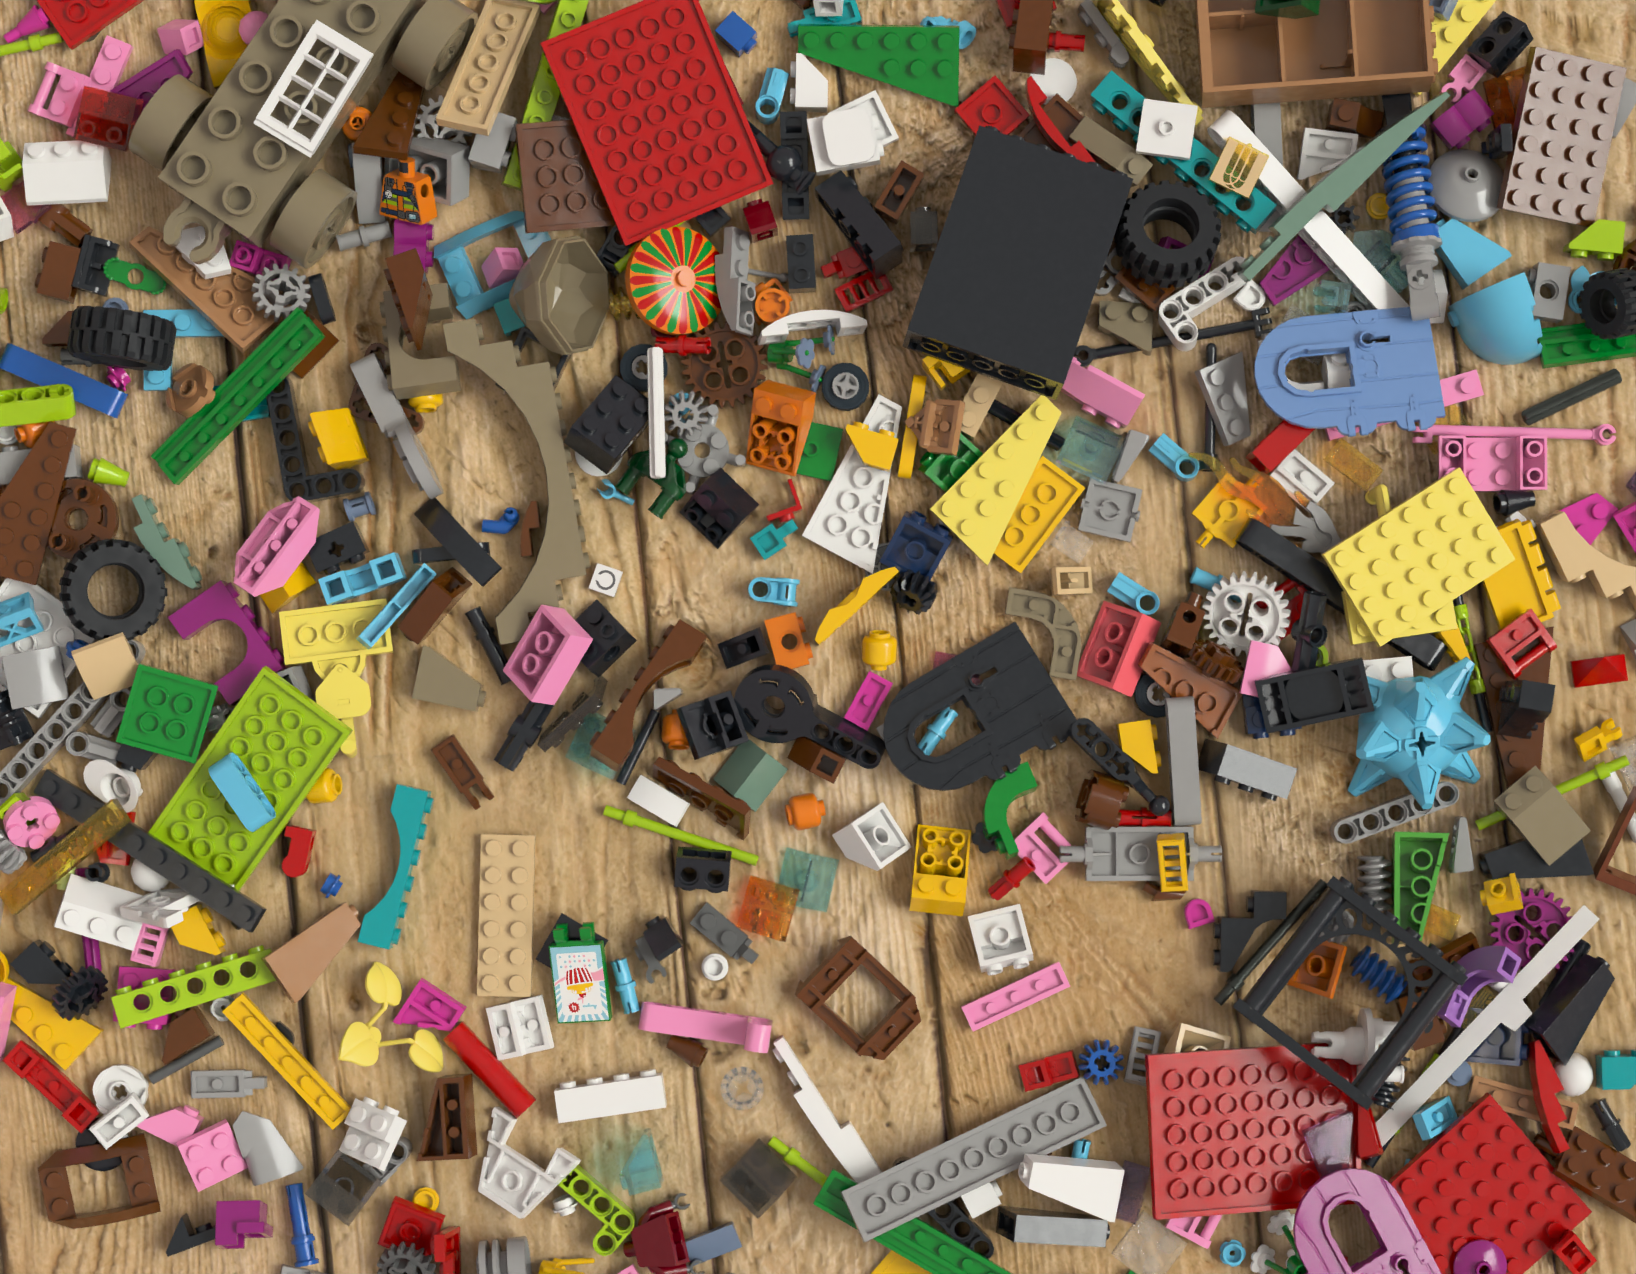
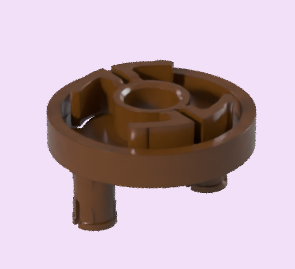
M84 479L64 480L61 492L64 490L65 492L60 494L47 547L61 557L72 559L73 555L78 550H81V545L90 541L88 543L90 544L100 540L114 539L119 527V512L113 497L102 486ZM105 505L104 507H102V509H103V521H102V523L100 524V523H98V522H101V519H102L101 506ZM81 509L86 512L88 522L83 529L75 530L71 527L69 518L75 510Z

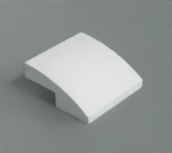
M542 995L486 1008L495 1051L499 1061L554 1047Z

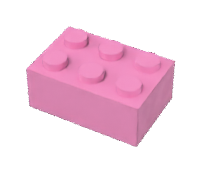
M541 605L504 667L503 672L531 702L555 705L593 638L565 609Z

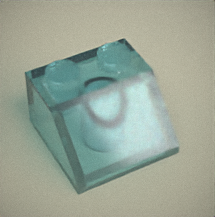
M651 1128L644 1130L627 1159L623 1170H621V1174H619L623 1190L628 1189L629 1196L661 1188L664 1181Z

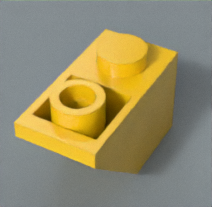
M856 421L853 422V425L847 424L845 432L863 465L890 472L899 439L894 438L895 433L884 429H879L878 433L868 430L869 425Z
M1150 719L1116 724L1119 748L1149 773H1158L1157 767H1161L1162 763L1160 752L1155 751L1154 740H1158L1156 724L1151 725Z
M202 904L195 905L188 909V911L183 912L184 921L171 927L180 945L216 956L226 952L224 948L226 945L225 939L220 931H215L211 924L214 921L213 916L207 907L203 908Z

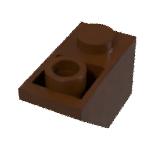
M798 737L787 757L809 772L833 784L847 759L807 737Z

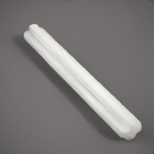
M651 347L647 350L649 469L651 478L660 479L666 476L663 349Z

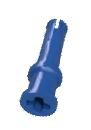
M303 1183L286 1185L294 1236L291 1237L292 1240L290 1241L294 1245L297 1260L294 1265L295 1267H303L317 1264L319 1259L315 1258L313 1245L315 1236H313V1233H310Z

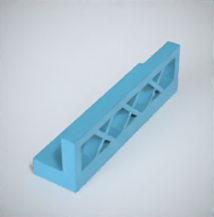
M29 592L0 602V629L8 630L7 635L0 638V647L44 631L43 624L34 611V601ZM29 617L34 624L27 628L17 626L19 621Z

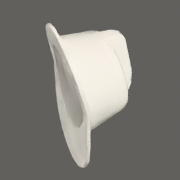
M101 759L90 761L85 766L83 773L84 782L95 796L118 813L125 814L131 812L136 807L138 797L142 795L143 790L139 777L134 772L124 768L119 769L114 764Z

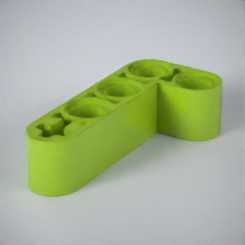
M66 384L0 390V427L67 420L76 415L73 388Z
M577 1165L569 1173L570 1176L573 1171L577 1173L573 1176L571 1182H566L569 1178L567 1175L558 1185L604 1223L593 1239V1248L599 1255H611L632 1231L636 1222L635 1213L581 1166ZM580 1179L585 1180L589 1185V1190L584 1193L577 1191L575 1182ZM599 1197H605L608 1199L610 1207L601 1210L596 1206L595 1200ZM621 1214L630 1218V1225L627 1227L619 1226L616 1222V1217ZM607 1235L613 1240V1245L609 1248H604L599 1244V1238Z

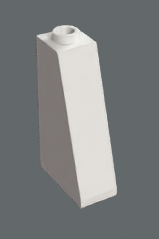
M1024 1154V1159L1019 1165L1018 1173L1020 1180L1029 1189L1109 1222H1115L1125 1171L1115 1161Z

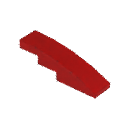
M1534 1040L1528 1043L1529 1073L1533 1097L1542 1128L1553 1153H1562L1570 1149L1558 1123L1566 1120L1567 1117L1555 1093L1564 1090L1540 1040Z

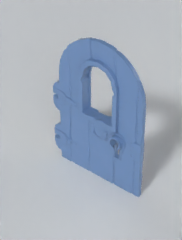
M1410 307L1312 315L1290 319L1274 328L1265 337L1258 349L1254 362V379L1258 393L1270 410L1290 424L1313 429L1337 428L1340 434L1353 437L1356 436V427L1360 429L1359 434L1364 436L1372 433L1379 423L1396 422L1397 426L1402 430L1415 431V422H1418L1420 430H1428V428L1435 424L1436 418H1445L1446 416L1430 319L1413 321ZM1372 339H1389V342L1375 343L1376 341H1373L1370 344H1366L1363 342V340L1371 342ZM1345 353L1346 362L1349 364L1351 371L1350 387L1319 389L1313 392L1296 389L1287 382L1288 379L1285 375L1286 365L1293 359Z

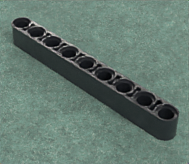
M1249 518L1235 542L1305 590L1327 594L1326 603L1345 615L1341 593L1343 589L1330 568L1260 521ZM1431 634L1396 638L1387 642V644L1405 656H1412L1414 662L1430 671H1435L1448 650V647Z

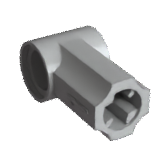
M131 686L112 693L109 700L90 723L100 734L110 738L121 724L126 706L121 704L119 696L122 692L130 695Z
M74 732L67 737L65 746L67 751L74 756H81L91 760H106L116 766L118 760L115 759L121 744L90 735L87 732ZM78 736L83 737L86 741V747L82 751H78L74 747V740Z

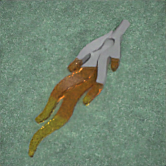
M1190 452L1188 454L1189 457L1209 465L1227 493L1253 503L1263 510L1270 520H1264L1256 512L1247 509L1246 513L1251 518L1260 521L1279 535L1304 538L1302 541H1289L1305 552H1326L1341 542L1334 524L1326 511L1305 498L1301 492L1294 491V496L1311 514L1310 518L1304 516L1297 509L1283 486L1270 475L1244 467L1234 457H1230L1229 462L1234 470L1254 480L1259 488L1250 487L1236 480L1216 458L1206 453Z

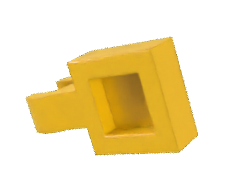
M1612 718L1605 720L1601 724V729L1596 726L1574 738L1578 755L1584 762L1607 750V743L1622 737L1623 734L1620 727L1613 729L1615 724Z

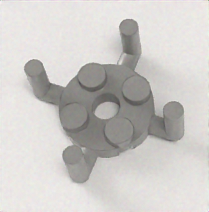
M714 404L708 407V422L701 424L703 427L702 431L696 430L693 426V436L688 435L687 429L679 436L688 445L687 454L683 458L677 459L683 470L690 474L686 483V492L688 494L696 492L700 478L712 476L718 469H723L726 463L737 467H744L746 465V459L743 455L729 453V445L725 435L715 427L719 409ZM665 432V445L667 446L672 439L677 437L667 435ZM700 443H705L710 447V454L706 458H699L695 455V448Z

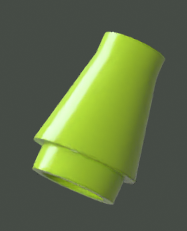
M94 458L89 470L88 479L94 480L93 483L126 487L130 472L119 468L104 458L100 460Z

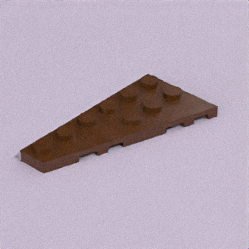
M49 422L0 496V576L37 585L77 432L76 428Z
M1554 626L1545 628L1553 638ZM1537 637L1513 655L1511 658L1514 662L1538 646L1540 639ZM1482 642L1474 644L1480 676L1484 681L1486 690L1484 694L1506 788L1508 789L1535 765L1541 770L1545 721L1543 723H1536L1538 729L1531 731L1532 736L1530 739L1497 734L1502 702L1499 701L1500 688L1502 685L1505 686L1506 681L1514 679L1507 674L1504 665L1489 644ZM1546 652L1522 670L1521 675L1515 680L1548 684L1551 653Z

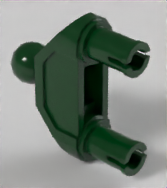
M674 438L668 443L665 478L654 479L650 477L649 450L635 453L630 457L627 462V470L614 486L628 496L641 476L643 478L646 476L661 486L662 492L648 510L662 520L674 501L681 500L686 493L685 473L675 463V460L683 458L687 454V443L680 438Z

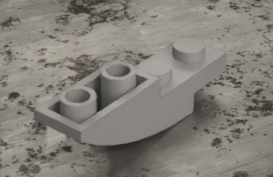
M733 226L724 228L723 254L715 255V279L718 298L731 330L747 336H753L756 283L747 280L750 233Z

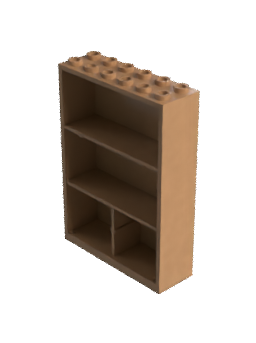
M1195 0L1202 108L1429 92L1431 84L1435 83L1436 75H1438V60L1433 58L1434 48H1436V33L1431 32L1432 22H1434V6H1429L1430 0H1320L1319 15L1299 19L1256 14V0Z

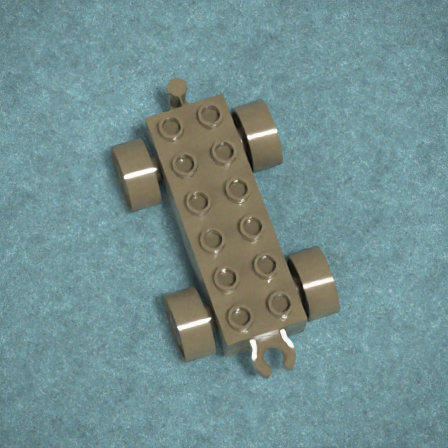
M279 0L214 96L181 74L171 77L158 89L145 106L129 140L130 151L160 170L161 174L158 178L171 189L185 197L180 207L175 209L167 218L163 228L164 242L171 247H176L180 243L181 233L186 225L190 223L202 225L205 230V239L203 243L191 250L189 257L195 264H203L210 261L224 245L225 238L233 230L259 248H261L272 232L271 246L305 269L312 267L337 239L336 235L341 233L357 200V192L324 170L318 169L314 173L312 171L394 51L392 67L427 91L432 90L446 77L460 58L477 24L478 14L458 0ZM318 20L373 53L374 56L316 152L309 158L256 126L254 121L310 28ZM317 39L308 54L326 64L335 49ZM339 52L331 68L348 78L357 62ZM304 59L296 75L313 85L322 69ZM326 73L318 88L336 98L344 83ZM291 80L283 95L301 105L310 90ZM314 93L305 109L323 119L332 104ZM279 100L270 116L288 126L297 111ZM301 114L293 129L311 139L319 124Z

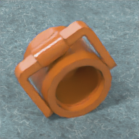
M771 278L767 282H761L755 287L756 314L754 313V319L758 326L762 323L768 326L783 317L789 316V302L793 299L779 280ZM775 283L779 289L769 287Z

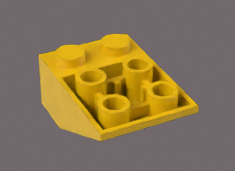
M349 408L310 413L312 421H309L308 425L313 437H317L320 441L321 446L317 449L323 463L326 462L327 465L337 470H342L370 461L357 422Z
M918 824L909 911L963 916L966 902L971 830Z

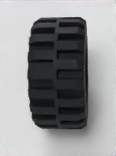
M1162 180L1159 182V185L1151 182L1145 185L1144 190L1138 188L1132 193V197L1126 200L1115 232L1114 242L1117 244L1115 249L1117 256L1122 257V265L1125 269L1131 268V275L1136 279L1142 277L1145 279L1144 283L1151 286L1152 283H1157L1159 288H1168L1169 284H1173L1177 288L1182 287L1185 281L1187 283L1196 281L1198 275H1203L1208 270L1220 242L1222 226L1221 220L1216 218L1218 214L1214 205L1209 206L1210 199L1205 194L1199 195L1197 188L1193 186L1187 188L1183 186V182L1176 181L1175 184H1169V180ZM1155 220L1176 222L1188 232L1192 243L1179 249L1163 248L1149 239L1145 233L1144 226Z
M80 306L72 312L67 350L72 357L96 364L133 370L162 371L167 370L172 364L177 329L172 321L147 313L111 307Z
M118 539L92 542L82 550H78L73 555L71 561L67 562L64 567L65 571L59 583L61 585L59 597L64 607L62 609L75 628L89 637L103 640L123 632L127 641L133 640L134 637L142 636L146 633L151 625H155L159 620L157 617L165 608L164 599L167 596V588H165L164 583L166 581L165 574L161 572L160 564L150 555V552L135 543ZM109 565H118L128 569L136 578L139 588L138 598L134 606L128 612L118 616H107L98 612L88 598L87 589L92 575L100 568Z

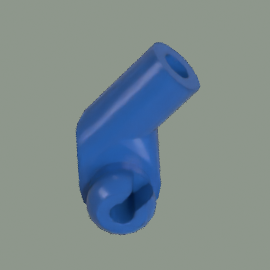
M509 507L504 510L505 513L498 520L483 519L482 532L507 534L518 524V511L515 508Z

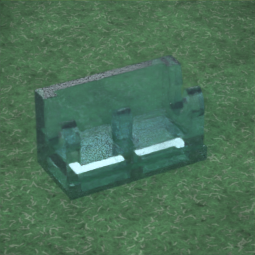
M1321 280L1314 286L1313 295L1323 296L1324 298L1321 302L1326 306L1315 305L1314 309L1318 312L1329 314L1347 312L1351 284Z

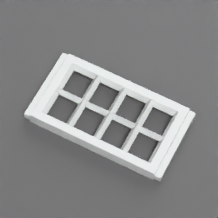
M316 20L258 113L254 124L311 158L365 72L374 54ZM317 39L335 49L326 64L308 54ZM339 52L357 62L348 78L331 68ZM304 59L322 69L313 85L296 75ZM326 73L344 83L336 98L318 88ZM291 80L310 90L301 105L283 95ZM314 93L332 104L323 119L305 109ZM279 100L297 111L288 126L270 116ZM301 114L319 124L311 139L293 129Z

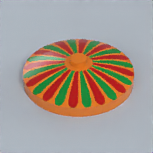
M670 227L649 234L635 246L626 266V291L633 309L647 325L665 334L685 335L705 328L718 316L722 308L716 287L715 255H719V252L714 245L694 230L684 227Z

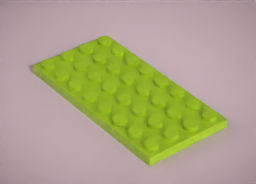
M264 666L149 830V833L227 884H234V888L240 891L353 730L269 667ZM230 752L235 753L240 758L276 812L274 819L255 832L249 831L243 825L212 780L208 771L211 765Z

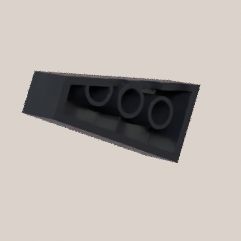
M840 170L815 187L817 200L876 280L903 262L902 252L904 249L901 242L888 228L884 220L874 211L870 201L860 194L858 186L851 176L846 177Z

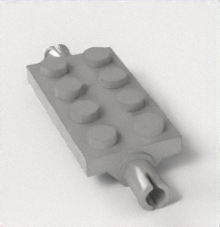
M1192 826L1111 827L1109 830L1098 827H1085V843L1083 846L1060 845L1059 853H1070V855H1059V862H1083L1085 865V881H1160L1157 835L1184 833L1188 881H1194V866L1198 862H1222V855H1211V853H1222V846H1198L1194 842V827ZM1179 845L1164 846V848L1179 847ZM1180 855L1165 856V859L1180 858ZM1171 866L1165 868L1166 870H1179L1181 869V866ZM1166 877V881H1182V877Z

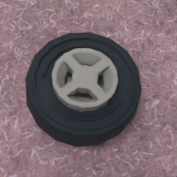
M840 363L832 366L822 380L824 399L831 407L840 411H850L858 408L865 402L869 394V380L866 373L859 366L852 363Z

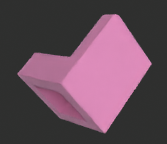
M175 19L157 28L165 54L180 49L183 55H188L204 46L198 20Z
M495 247L482 264V270L489 288H495L516 279L520 268L524 264L518 248Z

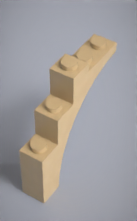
M1556 510L1534 522L1537 525L1535 528L1561 580L1575 583L1584 579L1587 572L1598 596L1613 599L1624 593L1623 589H1625L1636 611V567L1624 565L1608 558L1589 545L1575 530L1563 511Z

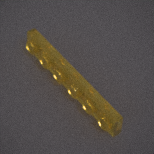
M111 799L0 891V897L12 915L19 914L131 821L118 799Z

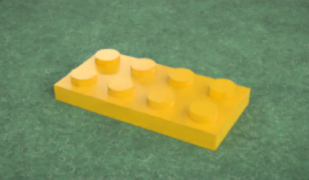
M1042 456L1026 485L996 547L994 555L1021 574L1085 487Z

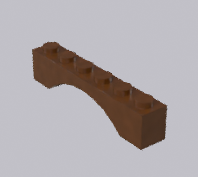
M679 619L675 626L671 624L662 637L665 639L661 647L657 645L654 647L648 657L651 660L648 666L639 669L633 679L636 681L631 690L626 688L619 699V702L622 703L617 711L614 709L610 711L604 721L607 724L602 733L597 731L589 743L592 746L590 756L616 772L619 771L632 752L634 745L633 720L643 696L664 676L678 669L690 666L705 645L707 636Z

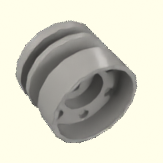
M527 1237L508 1238L506 1250L502 1251L498 1239H493L492 1252H490L487 1240L479 1241L478 1256L476 1258L477 1274H532Z

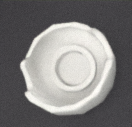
M137 859L133 861L131 876L134 884L143 891L156 892L169 883L168 879Z
M1573 1053L1565 1066L1558 1062L1553 1065L1564 1088L1560 1092L1564 1095L1571 1097L1579 1096L1590 1088L1594 1077L1593 1068L1586 1057L1579 1053Z

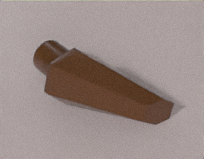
M1146 881L1142 888L1143 891L1153 896L1151 901L1180 900L1186 893V891L1161 892V885L1156 886L1149 881Z

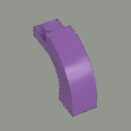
M1485 946L1466 954L1457 963L1466 969L1465 975L1468 979L1460 990L1455 989L1436 1015L1452 1027L1461 1028L1474 995L1489 983H1513L1522 959L1505 946Z

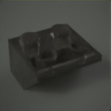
M758 1138L721 1175L720 1181L759 1219L778 1200L797 1176Z

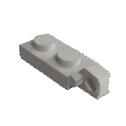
M252 1070L190 1071L191 1098L246 1097V1095H253V1089H265L267 1087V1076H253Z

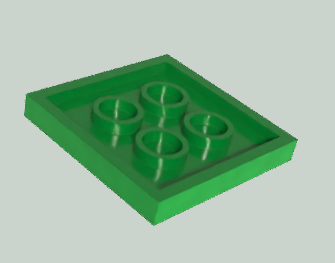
M139 663L116 742L196 764L218 685Z

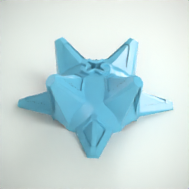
M1465 657L1430 678L1417 676L1384 682L1367 676L1374 711L1362 713L1358 719L1356 757L1360 761L1348 787V791L1353 796L1357 797L1392 778L1402 780L1423 809H1430L1433 806L1440 774L1471 784H1475L1480 779L1481 775L1467 751L1488 745L1491 742L1490 734L1464 712L1460 705L1475 666L1473 661Z

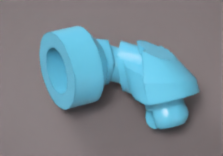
M927 16L920 23V25L960 26L959 49L969 46L976 36V28L966 20L958 22L954 19L951 22V18Z

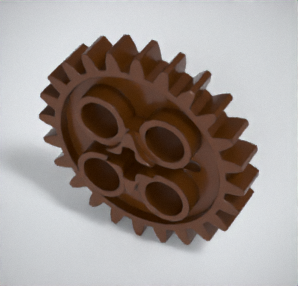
M727 321L724 328L721 329L717 322H715L714 330L712 331L706 326L704 328L706 334L704 335L696 331V337H710L711 347L707 348L714 349L716 357L712 361H705L702 359L701 354L688 353L689 359L681 360L682 365L688 366V369L682 371V375L691 377L685 382L686 386L694 385L695 387L692 391L695 394L700 392L704 400L709 398V406L719 401L721 409L724 408L725 402H729L730 406L734 408L735 400H739L744 405L745 395L753 399L751 390L759 386L757 381L766 380V377L760 374V371L768 370V366L761 364V361L767 359V355L759 354L764 346H755L754 344L758 336L755 335L749 338L747 335L732 331ZM719 342L723 343L727 363H732V365L728 366L731 388L726 387L723 369L717 368V365L721 364L718 349ZM739 343L743 347L742 353L738 356L730 355L727 351L729 345ZM744 369L748 373V377L744 382H736L733 379V373L736 370ZM712 374H717L722 379L721 384L716 388L707 385V378Z

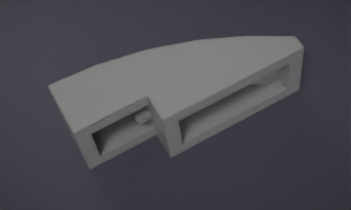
M352 143L359 224L384 223L386 216L380 215L384 178L382 157L353 153L354 143Z

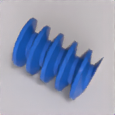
M1367 945L1351 961L1349 967H1353L1351 976L1354 977L1361 973L1362 976L1359 982L1362 984L1369 980L1370 983L1367 989L1370 991L1378 987L1376 996L1380 997L1386 994L1384 1003L1388 1004L1401 994L1408 981H1404L1402 973L1395 975V967L1390 966L1387 968L1388 961L1385 959L1378 961V953L1370 954L1371 947Z

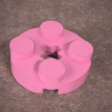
M32 796L30 797L31 800L25 802L19 800L12 804L3 817V824L5 826V833L13 844L20 847L38 849L54 834L60 823V818L48 799ZM34 818H36L35 823L27 826V820L32 821Z

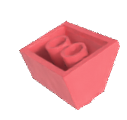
M1103 601L1079 661L1077 677L1132 698L1142 673V669L1138 664L1149 643H1154L1161 622L1143 613Z

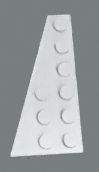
M878 394L863 424L869 425L868 430L878 433L879 429L895 433L894 438H897L902 406ZM851 444L802 536L873 574L891 468L890 472L863 465L854 446Z

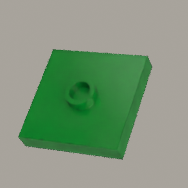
M812 422L796 474L831 482L843 429Z

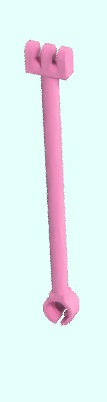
M1602 424L1595 429L1433 425L1428 430H1420L1419 426H1416V430L1413 432L1423 433V437H1413L1412 443L1430 444L1432 443L1433 435L1511 438L1518 436H1547V439L1594 440L1598 445L1606 446L1613 443L1616 437L1612 435L1609 439H1605L1602 436V432L1608 430L1610 434H1614L1616 430L1609 424Z

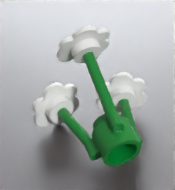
M1283 1210L1278 1215L1272 1216L1270 1218L1271 1223L1267 1226V1230L1270 1233L1276 1232L1277 1235L1285 1233L1293 1248L1287 1251V1256L1289 1257L1285 1262L1287 1268L1285 1269L1276 1264L1273 1258L1275 1255L1274 1249L1262 1244L1258 1247L1257 1252H1253L1251 1255L1253 1261L1250 1264V1269L1252 1272L1265 1274L1270 1269H1274L1281 1274H1305L1307 1272L1300 1260L1294 1244V1237L1290 1232L1293 1230L1295 1214H1290L1288 1210Z

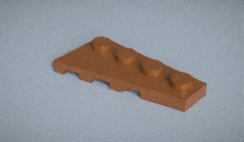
M1150 642L1138 666L1172 698L1193 696L1196 721L1218 739L1242 695L1239 693L1240 690L1228 683L1205 676L1199 667Z

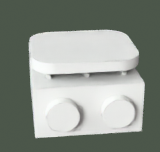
M870 107L862 109L852 108L807 119L817 176L836 173L840 170L847 171L880 164V157L885 156L882 140L877 141L875 130H879L877 113L871 114Z

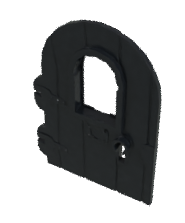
M1013 622L912 681L899 691L890 703L884 718L883 737L888 756L901 775L923 788L949 791L963 788L984 776L994 781L1005 778L1006 774L1002 767L1006 766L1010 774L1017 771L1021 762L1020 755L1036 746L1039 750H1052L1057 746L1052 739L1053 737H1056L1060 744L1067 741L1071 733L1070 725L1077 719L1019 629V626L1016 622ZM993 668L997 672L983 679L980 685L972 683V678H978ZM962 700L967 709L969 708L974 714L981 733L944 755L937 757L924 755V752L917 746L914 738L916 729L922 722Z

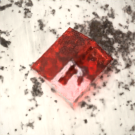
M84 86L73 139L127 152L131 133L141 115L144 100Z

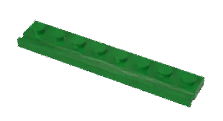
M297 307L215 390V397L210 404H205L201 410L189 417L151 455L173 484L180 485L326 337L314 322L305 315L302 308Z
M1585 323L1541 328L1542 337L1537 339L1538 344L1541 343L1542 352L1540 354L1542 369L1636 357V334L1610 340L1601 339L1599 335H1593L1591 333L1592 329H1587L1584 325Z
M832 1169L813 1204L857 1229L840 1192L859 1183ZM917 1217L873 1238L875 1241L932 1274H1013Z

